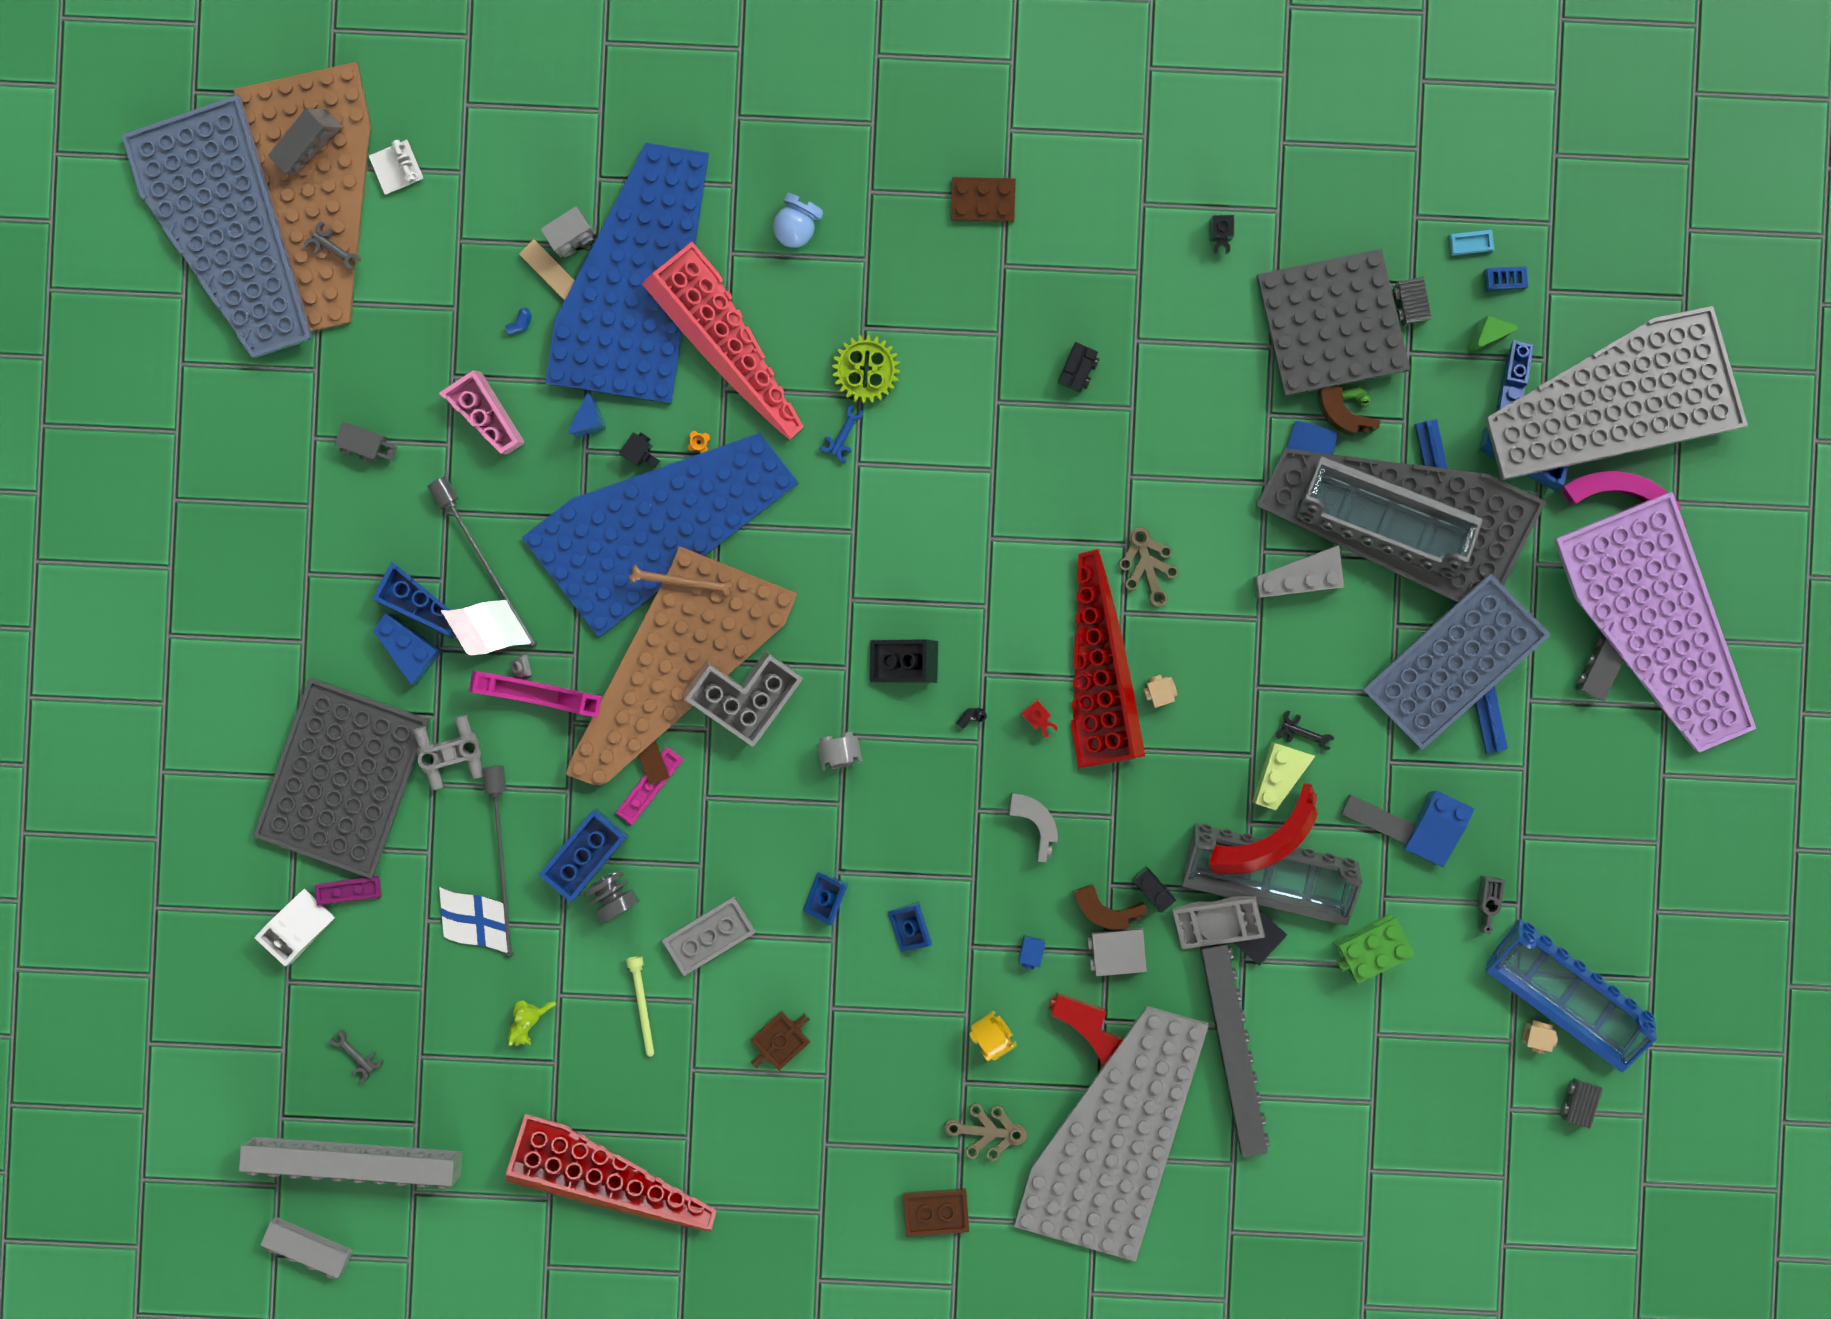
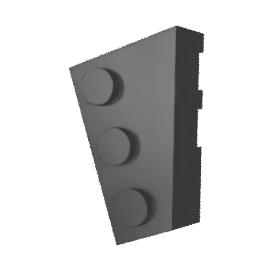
M306 108L268 156L285 174H297L344 127L327 109Z

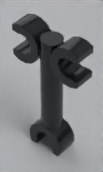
M1287 710L1284 713L1285 721L1282 729L1277 731L1276 738L1280 739L1281 734L1285 732L1288 735L1286 742L1290 743L1293 739L1292 733L1319 743L1320 747L1324 750H1330V747L1324 744V740L1326 738L1334 740L1332 735H1320L1299 727L1295 724L1300 721L1301 715L1297 714L1295 720L1291 721L1289 719L1290 711Z

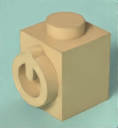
M1160 674L1149 678L1150 682L1145 683L1147 687L1143 689L1147 701L1151 700L1154 708L1175 702L1174 697H1177L1178 694L1172 677L1162 678Z
M1533 1020L1532 1024L1526 1022L1521 1043L1532 1047L1531 1051L1537 1053L1552 1052L1558 1040L1557 1031L1553 1030V1024Z

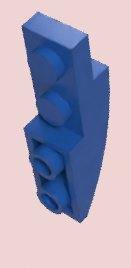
M1512 341L1500 385L1496 406L1498 411L1524 396L1525 386L1528 384L1533 344Z

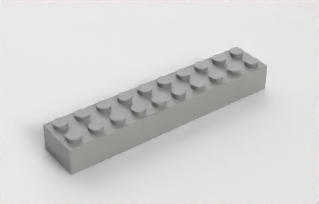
M252 1137L241 1145L239 1171H244L247 1175L267 1173V1176L270 1177L286 1174L289 1178L310 1176V1179L320 1180L323 1177H329L332 1181L352 1179V1182L362 1183L365 1180H371L374 1184L394 1182L397 1186H405L407 1183H413L417 1187L437 1185V1188L447 1189L453 1186L461 1177L463 1151Z

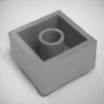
M577 206L541 228L549 244L560 258H567L576 252V248L581 245L583 247L589 245L596 236Z

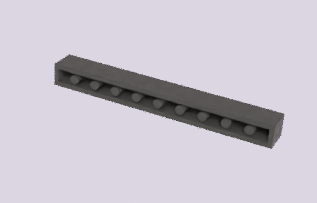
M1226 943L1200 947L1239 1151L1243 1158L1268 1153L1267 1146H1270L1268 1134H1264L1263 1130L1266 1121L1264 1113H1260L1259 1110L1262 1100L1260 1093L1256 1092L1255 1084H1258L1256 1072H1252L1251 1063H1254L1252 1051H1248L1247 1043L1250 1042L1248 1031L1243 1028L1242 1022H1246L1244 1010L1239 1008L1238 1003L1242 999L1239 988L1236 989L1234 981L1238 980L1236 969L1231 967L1230 960H1233V952Z

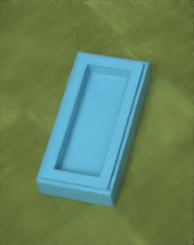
M1492 230L1450 234L1451 256L1493 252Z

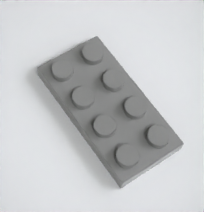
M733 896L667 936L662 941L681 973L685 976L756 933V930L736 897Z

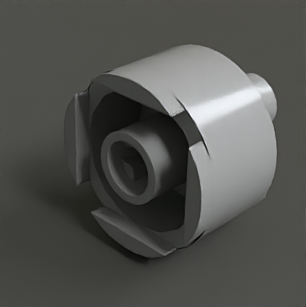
M853 732L840 734L841 738L832 739V736L820 738L817 750L821 770H826L825 766L829 765L831 769L854 765L853 761L857 759L859 763L863 762L858 736H853Z

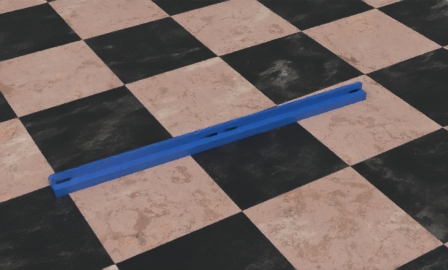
M1437 419L1415 424L1423 466L1448 469ZM1425 426H1426V428H1427V433H1428L1429 439H1427V436H1426ZM1494 686L1475 703L1485 753L1508 749ZM1491 735H1493L1495 747H1493Z

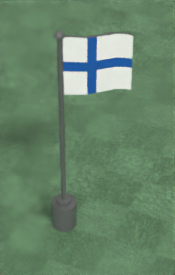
M491 766L483 768L485 793H489V797H494L503 902L480 895L456 893L439 887L443 935L445 938L458 943L487 946L505 952L507 957H511L514 952H511L498 797L502 796V792L506 791L504 766Z

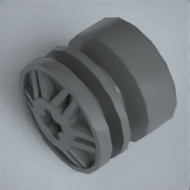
M622 870L601 878L583 893L585 897L593 893L596 895V898L588 903L593 905L600 902L601 906L594 913L601 924L640 902L633 890L623 893L622 888L627 885L628 880L620 884L616 881L624 876Z

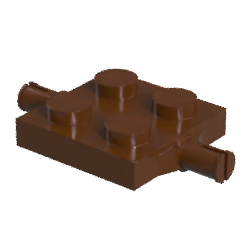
M780 1011L751 1038V1041L756 1045L760 1053L751 1063L755 1064V1067L758 1068L766 1060L780 1071L810 1043V1040L801 1029L810 1020L809 1017H806V1014L803 1013L801 1017L794 1021L783 1011Z

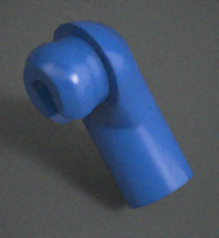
M521 308L518 311L519 314L516 322L505 325L508 335L524 331L528 328L532 319L528 308Z

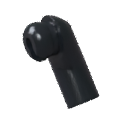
M968 708L956 724L964 729L970 721H985L987 714L982 708Z

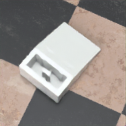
M303 889L254 938L286 967L302 954L335 917L323 905H317L316 899L306 889Z

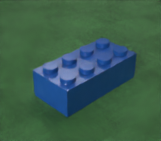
M594 809L539 876L572 902L629 835L601 811Z

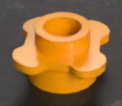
M692 431L689 435L690 443L687 446L688 450L691 452L696 450L701 453L708 451L709 434Z

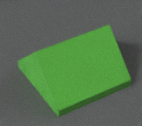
M1488 315L1478 321L1468 351L1471 353L1519 329L1517 325Z

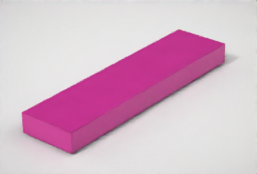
M668 746L661 753L671 777L684 759ZM645 774L615 813L632 826L669 778L650 785Z

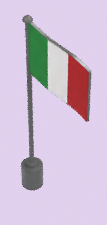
M446 476L435 480L427 486L440 509L444 507L446 510L451 509L504 598L501 601L483 602L459 610L440 612L466 655H483L510 646L530 644V647H535L537 641L534 642L454 508L457 505L456 501L459 499Z

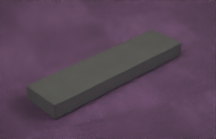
M1349 795L1341 812L1342 815L1404 844H1407L1415 826L1352 795Z

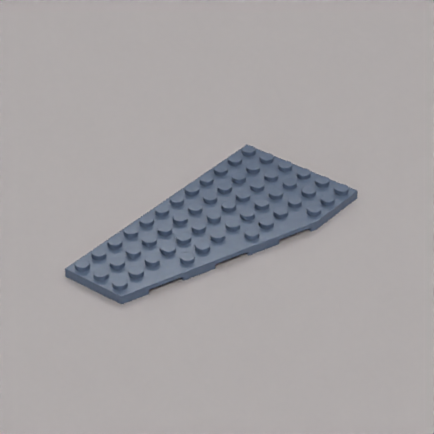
M235 95L122 134L139 195L150 207L163 226L162 228L197 275L200 280L199 282L212 301L224 314L250 356L257 358L312 340L313 336L241 97Z

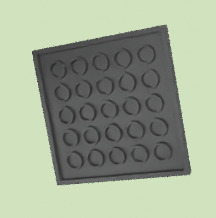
M1382 249L1257 275L1284 397L1410 371Z

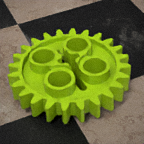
M859 335V341L857 342L851 338L852 344L849 346L844 342L845 350L838 349L841 356L834 357L838 364L832 365V368L838 370V372L832 375L839 378L835 384L843 385L840 389L841 393L846 390L848 391L846 398L854 395V402H857L860 397L863 404H865L867 398L870 399L871 403H874V397L876 396L881 401V394L884 393L886 396H889L887 389L894 390L895 387L892 382L899 381L894 376V374H900V370L895 369L896 366L900 365V362L893 361L897 357V353L890 354L893 347L885 348L886 340L881 344L878 343V336H876L874 341H871L870 335H867L866 340H863L862 336ZM869 351L868 364L872 371H868L867 387L864 388V372L860 369L865 367V353ZM854 353H860L863 358L861 362L853 363L851 356ZM874 355H881L884 360L881 364L876 365L872 362V357ZM858 374L861 377L858 384L850 383L849 378L851 375ZM873 376L881 377L882 382L880 385L874 386L870 383V379Z

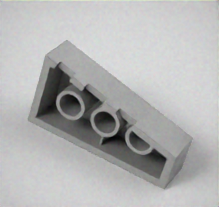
M1339 545L1255 576L1256 598L1343 588L1344 582Z

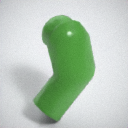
M1361 387L1342 391L1343 401L1354 399L1364 407L1371 404L1370 394Z

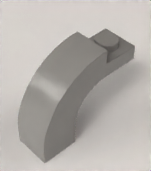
M1011 793L1009 815L1026 817L1037 825L1040 833L1037 861L1047 862V858H1051L1052 845H1049V842H1058L1057 827L1052 815L1036 799L1023 794Z

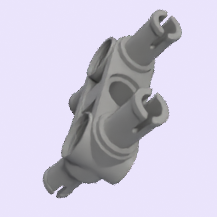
M467 715L454 718L459 732L458 738L434 745L430 743L426 726L413 729L418 745L416 751L418 764L422 771L427 774L431 790L444 787L439 772L440 767L461 761L468 762L472 779L483 776V768L480 761L482 755L480 742L476 734L471 731ZM467 742L473 743L475 750L467 751L464 748V744ZM431 754L434 761L431 763L425 762L423 755Z

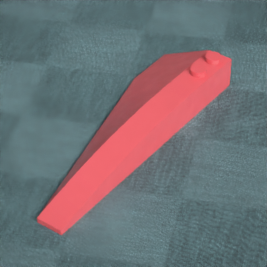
M691 242L653 272L642 285L721 376L766 420L790 440L803 428V425L791 403H787L783 388L776 383L772 368L766 365L764 361L765 356L750 328L744 325L740 310H736L733 305L729 290L726 291L722 285L723 279L696 245Z

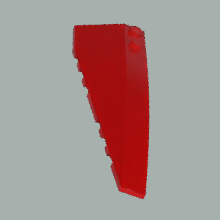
M1096 549L1079 553L1077 575L1079 593H1077L1076 601H1078V614H1076L1075 621L1077 623V633H1075L1074 645L1075 679H1073L1074 700H1072L1074 712L1073 720H1071L1078 769L1146 757L1124 642L1100 551Z
M527 1114L524 1115L506 1172L505 1181L628 1214L711 1232L716 1209L694 1197L688 1196L682 1190L674 1188L659 1177L647 1173L643 1168L618 1154L615 1155L604 1146L592 1142L588 1137L576 1133L566 1125Z

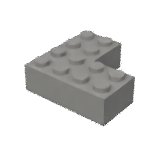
M765 651L741 685L706 661L682 696L687 702L754 747L803 678Z

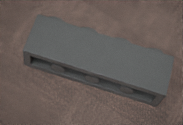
M1602 633L1595 640L1594 646L1596 647L1593 653L1585 661L1587 666L1584 672L1580 673L1576 680V690L1596 700L1605 701L1624 660Z

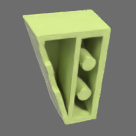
M1271 742L1252 802L1276 810L1315 756Z

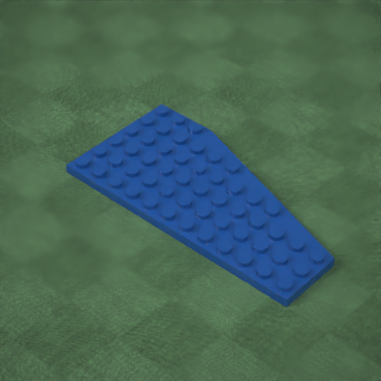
M645 143L555 319L546 384L672 404L682 331L650 295L642 283L691 242L696 244L709 153Z
M758 433L575 497L525 534L522 539L597 636L601 637L657 594L662 585L660 582L638 580L632 583L628 577L633 573L632 567L634 565H637L644 572L667 575L679 546L706 556L799 483L763 436Z

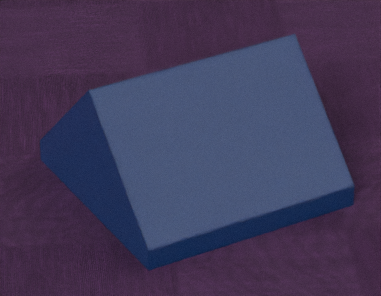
M586 394L568 430L569 433L578 438L606 429L598 402L589 394Z
M817 872L803 911L832 926L848 883Z
M919 901L888 911L900 951L932 945Z

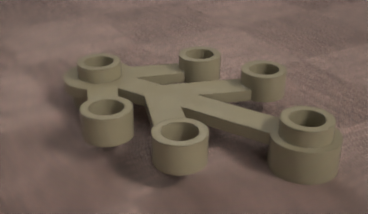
M1135 528L1129 535L1131 546L1125 557L1120 560L1119 567L1124 571L1129 570L1132 567L1131 561L1138 549L1141 559L1131 578L1126 580L1125 587L1129 591L1137 589L1138 581L1145 569L1152 592L1150 594V602L1156 607L1163 606L1167 601V595L1159 588L1154 568L1164 572L1168 578L1177 577L1179 571L1177 567L1169 566L1150 556L1147 547L1159 552L1162 558H1169L1172 555V549L1170 546H1163L1150 539V534L1145 528ZM1137 534H1141L1143 536L1142 542H1138L1136 540ZM1163 548L1169 549L1168 556L1162 554ZM1124 560H1127L1129 562L1128 568L1122 567V562ZM1170 568L1175 569L1176 573L1174 576L1168 574ZM1130 580H1133L1135 582L1134 588L1128 587V582ZM1156 594L1162 597L1160 602L1154 600Z
M973 1103L970 1107V1112L973 1116L978 1117L985 1127L963 1125L955 1118H951L945 1123V1131L951 1137H956L960 1133L983 1136L976 1143L967 1146L966 1155L971 1159L976 1158L979 1151L996 1137L1004 1139L995 1147H990L987 1150V1157L991 1161L997 1160L1000 1153L1011 1144L1020 1145L1027 1137L1026 1129L1020 1124H1013L1005 1115L1000 1105H994L991 1109V1114L995 1119H999L1006 1129L997 1128L985 1114L980 1103ZM973 1107H980V1112L974 1113ZM996 1108H999L1001 1110V1114L995 1115L993 1111ZM950 1126H957V1130L955 1132L950 1131ZM1017 1131L1020 1133V1137L1014 1138L1012 1134ZM974 1148L976 1153L970 1155L968 1153L969 1149ZM995 1150L997 1155L991 1157L989 1155L990 1151Z

